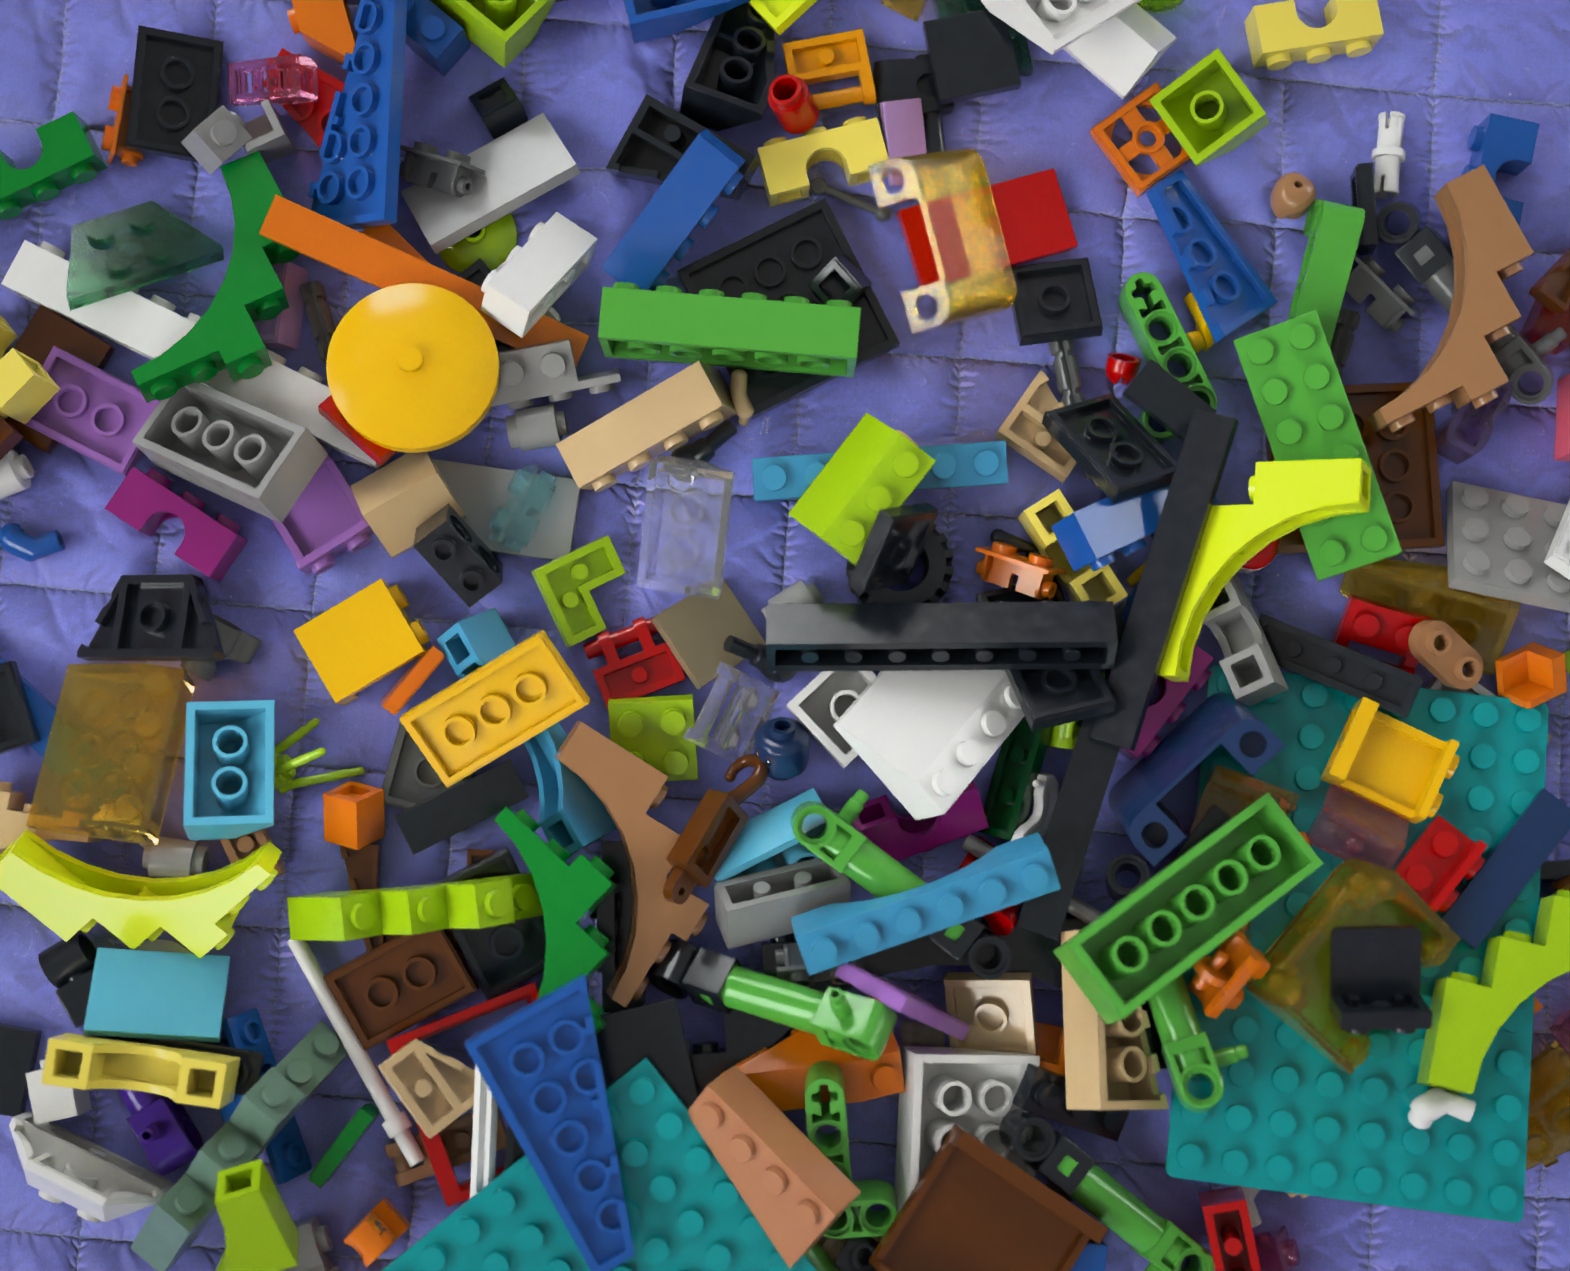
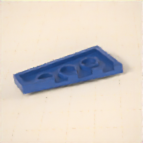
M1182 170L1157 183L1146 193L1215 343L1269 310L1278 302Z

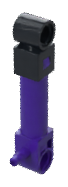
M78 931L67 942L62 939L38 954V960L43 973L58 988L55 992L75 1028L84 1027L97 953L92 941L82 931ZM117 1089L131 1114L126 1120L143 1148L148 1161L157 1173L167 1176L196 1157L204 1143L183 1104L175 1103L171 1098L154 1093Z

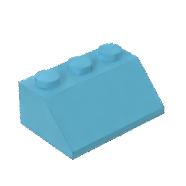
M275 700L186 702L183 827L189 840L235 839L274 826Z
M812 788L748 820L716 873V881H724L819 858L796 839L791 828V816L800 804L807 801L822 803L815 789ZM819 814L808 815L802 823V831L811 836L819 834L825 827V819Z

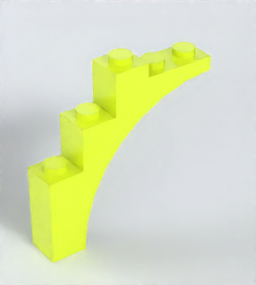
M1361 458L1256 462L1255 476L1250 477L1248 485L1249 497L1253 502L1252 505H1212L1159 676L1171 682H1189L1193 651L1205 617L1224 586L1248 560L1267 545L1304 525L1333 516L1370 511L1372 469Z
M27 829L0 854V890L65 942L79 930L86 934L99 922L124 944L134 950L146 939L151 942L155 941L165 930L201 959L213 947L220 950L231 940L235 934L232 926L240 910L249 900V893L255 888L259 891L264 890L278 874L274 867L282 851L268 841L246 858L215 871L187 877L150 878L120 874L87 864L55 849Z

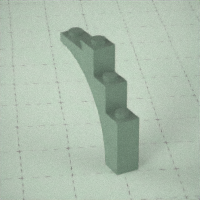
M320 1021L274 1068L271 1067L243 1096L230 1119L199 1150L187 1172L155 1204L130 1248L156 1271H168L193 1244L203 1227L217 1210L215 1195L218 1171L257 1160L296 1112L348 1056L335 1031L323 1021Z

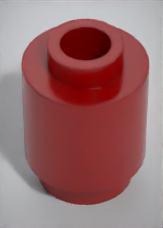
M791 74L781 75L771 83L768 102L782 128L791 134H801L810 130L819 118V107L806 83L801 78Z

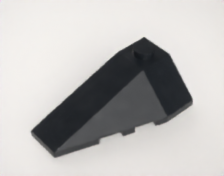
M748 2L714 17L684 84L680 113L696 123L715 131L762 120L769 103V87L776 79V72H774L776 52L774 30Z

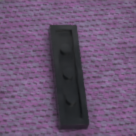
M1261 614L1259 623L1278 666L1358 699L1366 697L1379 703L1380 708L1408 718L1424 678L1268 615Z

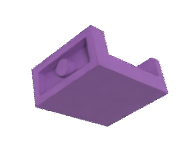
M319 441L318 443L328 453V456L282 524L271 519L297 560L295 562L296 566L307 575L312 572L315 575H319L329 570L337 563L335 560L337 556L347 550L353 553L364 548L372 541L371 535L374 534L362 516L350 484L328 449Z

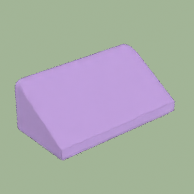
M921 98L881 102L883 138L890 161L888 171L889 187L929 182Z
M290 262L276 263L272 267L284 288L290 307L282 310L277 317L266 321L259 320L254 325L266 347L298 349L304 302L299 289L301 285L307 283L308 271Z

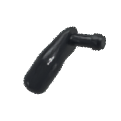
M1001 529L993 530L990 535L992 544L993 541H999L1018 547L1017 552H1026V557L1029 556V553L1038 551L1033 543Z

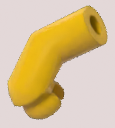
M1190 292L1185 296L1184 303L1195 321V331L1188 332L1186 335L1195 353H1199L1201 350L1206 352L1214 344V339L1193 293Z

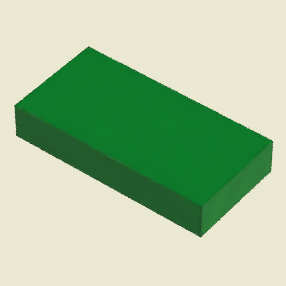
M366 1103L358 1109L309 1174V1180L321 1188L331 1180L380 1115V1111L372 1103Z

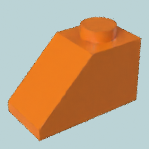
M291 0L293 8L287 10L295 35L301 33L309 47L343 65L346 53L353 54L357 40L347 0Z

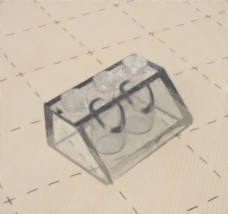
M661 455L649 461L636 587L718 600L721 598L735 472L700 460Z

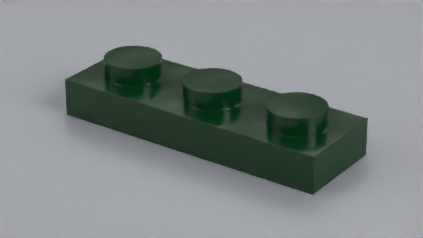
M1024 716L1002 743L983 807L989 827L978 832L1011 841L1014 832L1026 822L1033 799L1034 787L1032 782L1037 779V775L1041 772L1053 727L1032 732Z

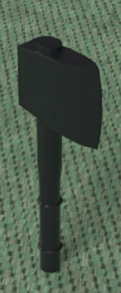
M921 54L909 59H891L874 62L873 81L876 92V110L881 125V102L921 98L928 168L932 188L930 193H932L933 201L949 197L948 191L950 188L948 187L946 175V148L942 115L953 112L954 102L939 105L928 54Z

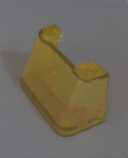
M1356 858L1344 861L1331 872L1267 950L1264 956L1270 964V969L1261 979L1250 978L1246 982L1247 990L1265 1007L1339 1069L1349 1074H1352L1367 1059L1371 1041L1366 1034L1358 1035L1341 1030L1329 1011L1330 934L1332 929L1337 926L1414 925L1422 933L1421 967L1424 968L1444 963L1449 957L1450 951L1460 940L1458 935L1397 872Z

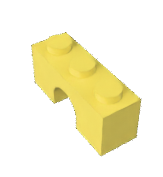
M1294 0L1253 6L1244 21L1253 68L1267 66L1268 70H1279L1288 67L1292 62L1307 60L1309 64H1316L1330 59L1332 55L1347 53V57H1359L1371 52L1372 48L1384 34L1378 1L1329 0L1323 9L1326 26L1321 28L1309 27L1299 19Z
M864 116L854 117L845 121L841 127L829 130L826 127H815L804 132L802 137L787 140L786 137H776L766 141L763 147L757 148V161L770 207L808 198L810 183L807 172L817 162L831 161L839 165L845 173L848 187L888 177L890 166L877 117L868 120Z
M0 314V415L5 419L9 416L26 424L60 388L39 362L12 348L3 357L6 349L18 335Z
M1057 489L1020 514L1017 519L1040 554L1053 558V566L1067 570L1066 574H1056L1054 576L1071 602L1091 600L1113 601V604H1116L1128 596L1109 565L1093 572L1090 565L1078 571H1073L1051 528L1052 525L1074 512L1060 489Z

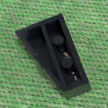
M646 94L606 169L616 177L662 185L697 135L707 128ZM707 129L746 160L738 170L744 175L741 182L730 196L724 192L719 196L740 200L759 163L751 153Z

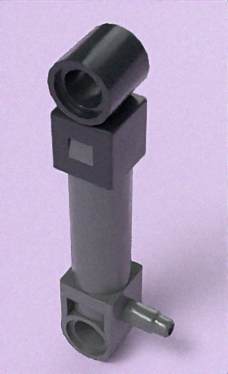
M1396 201L1384 206L1377 215L1379 237L1385 242L1401 245L1394 252L1395 256L1419 285L1423 283L1449 315L1454 293V259L1451 247L1431 224L1423 229L1420 228L1422 215L1418 207L1411 202ZM1396 210L1405 212L1410 219L1409 228L1403 234L1394 233L1388 226L1389 216ZM1510 325L1508 327L1512 332L1511 334L1489 345L1509 380L1503 386L1519 403L1526 405L1538 404L1549 396L1554 384V373L1543 357L1558 347L1559 343L1567 338V333L1562 327H1557L1554 331L1548 332L1534 344H1531L1522 332L1518 333ZM1528 371L1538 372L1544 379V386L1536 392L1525 391L1520 385V376Z

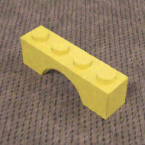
M64 1033L48 1040L41 1084L82 1090L124 1089L142 1091L171 1098L175 1103L220 1109L234 1100L240 1057Z

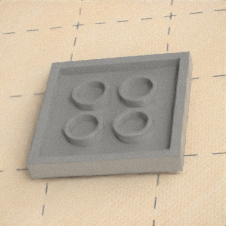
M1452 481L1446 491L1448 588L1570 613V580L1544 563L1567 505Z

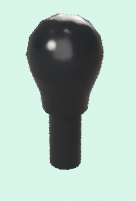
M726 420L705 439L699 438L693 443L674 450L668 457L667 469L669 475L676 482L682 484L698 480L709 461L715 456V451L737 433L734 425Z
M732 635L728 636L724 642L723 647L725 651L749 660L750 665L757 668L770 681L784 683L791 680L797 673V671L767 672L766 645H754Z

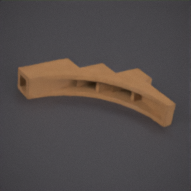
M1484 164L1446 183L1434 196L1447 226L1454 259V293L1449 319L1436 352L1419 377L1399 397L1367 418L1375 433L1388 426L1392 433L1416 421L1413 413L1425 407L1429 413H1433L1451 402H1454L1457 409L1470 403L1473 404L1475 409L1480 408L1498 398L1499 395L1496 389L1509 382L1489 345L1511 334L1512 332L1508 326L1522 317L1502 282L1523 271L1524 268L1521 263L1534 252Z
M576 721L554 757L577 774L603 803L619 832L629 862L633 894L630 932L622 961L606 991L612 1000L626 1008L631 999L637 1001L646 989L649 979L645 976L652 964L663 961L672 944L668 940L670 935L673 933L686 942L691 934L697 936L709 917V914L705 912L709 904L692 893L683 904L669 902L663 895V888L668 879L666 877L674 869L666 858L680 835L647 815L646 812L650 807L656 809L664 799L668 791V787L664 785L668 776L583 722Z

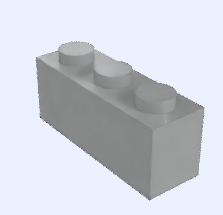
M815 858L715 882V920L728 949L794 933L791 917L831 903L850 902L851 881L843 872L839 873L822 859Z

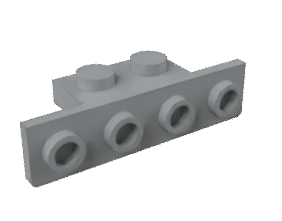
M570 338L498 352L500 361L499 385L491 407L508 404L509 410L521 409L533 405L532 399L545 396L549 397L550 402L562 401L574 397L573 391L589 388L590 394L611 391L615 389L614 383L621 382L620 368L578 376ZM490 408L486 415L492 413V408Z

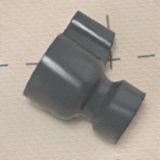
M213 614L224 651V658L250 664L262 641L242 631L231 622ZM182 661L180 664L187 672L206 681H211L218 669L217 661Z

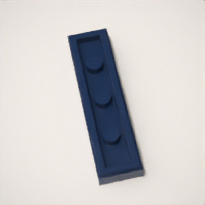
M1545 788L1539 790L1485 859L1482 867L1459 892L1455 902L1437 920V923L1471 950L1477 949L1569 831L1570 807Z

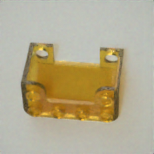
M970 148L953 149L890 158L867 166L878 208H884L913 198L919 201L940 281L901 292L912 334L943 329L999 313L1008 309L1014 303L1017 295L1016 283L986 167L978 152ZM902 175L904 180L903 188L896 194L889 193L884 186V176ZM926 294L936 299L938 308L937 314L930 320L923 319L917 311L918 300Z

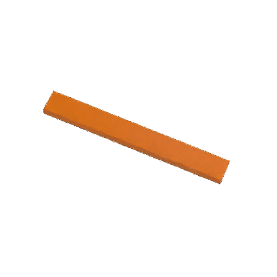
M275 195L259 231L261 236L379 289L398 284L422 283L449 290L465 299L481 314L488 324L495 341L513 349L570 338L575 365L577 366L589 339V335L545 315L521 338L480 311L484 297L481 286L279 195Z

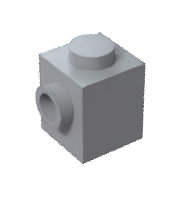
M222 105L193 129L181 143L211 175L251 140L252 137L247 132V126L242 118L235 112L228 111Z

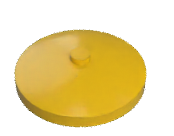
M406 283L380 289L363 298L347 312L331 338L327 353L326 372L332 398L342 416L356 432L372 443L393 451L421 453L449 446L461 440L479 425L490 410L498 390L500 361L497 346L488 324L470 303L457 294L441 287L422 283Z

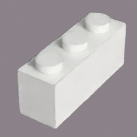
M558 212L545 224L539 222L531 231L528 242L523 247L515 246L508 255L505 266L499 272L495 269L492 270L484 280L481 287L484 297L480 311L523 338L590 265L598 238Z

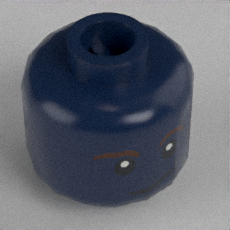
M778 717L764 722L757 729L754 754L766 764L768 777L778 781H786L800 775L806 769L809 761L810 738L808 730L801 723L787 717Z

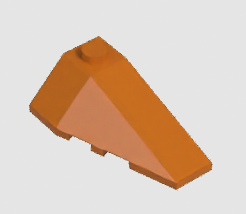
M866 996L867 998H872V999H874V1000H877V999L873 998L872 996ZM794 1029L790 1031L792 1035L771 1048L764 1047L736 1064L781 1111L805 1109L806 1072L810 1066L820 1061H830L838 1065L842 1070L846 1104L864 1102L905 1091L901 1054L893 1031L878 1060L863 1059L856 1055L822 1045L816 1035ZM821 1085L822 1102H830L828 1085Z

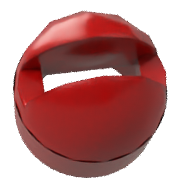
M1109 353L1105 366L1108 380L1113 384H1117L1121 377L1122 385H1128L1137 376L1141 360L1125 353Z

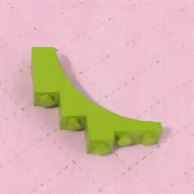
M531 872L415 886L323 891L287 897L291 940L345 942L378 935H416L449 928L482 929L543 915V908Z
M1557 890L1556 895L1540 899L1533 943H1531L1532 936L1515 931H1504L1503 936L1488 939L1480 985H1478V977L1460 972H1451L1450 978L1435 979L1430 1007L1432 1011V1029H1426L1417 1083L1459 1094H1473L1482 1060L1499 1028L1522 1001L1548 981L1570 971V891Z
M258 1159L218 1171L215 1206L224 1227L226 1248L215 1271H282L297 1266L299 1232L263 1160Z

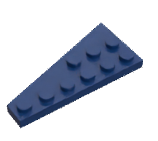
M360 0L354 22V27L359 33L353 54L346 53L342 69L348 70L343 92H335L319 152L321 160L324 161L318 183L311 181L307 196L313 198L312 211L354 230L397 223L408 0Z
M583 973L465 1040L464 1045L590 1271H610L635 1256L587 982Z

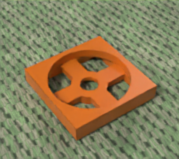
M1157 82L1091 128L1089 132L1137 197L1191 160L1182 146L1180 154L1176 158L1165 147V136L1170 134L1171 131L1162 118L1157 122L1146 121L1137 110V108L1154 109L1149 99L1162 90ZM1122 119L1132 132V136L1129 142L1117 149L1112 142V132L1116 122ZM1143 132L1153 133L1155 143L1151 146L1143 145L1140 141V135ZM1140 154L1149 155L1159 167V170L1153 174L1137 173L1130 166L1129 162Z

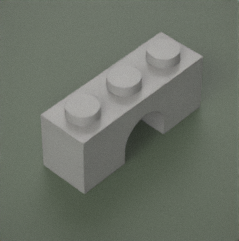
M1235 574L1221 590L1205 617L1203 624L1211 629L1222 649L1225 659L1219 662L1235 700L1251 707L1289 688L1240 577Z

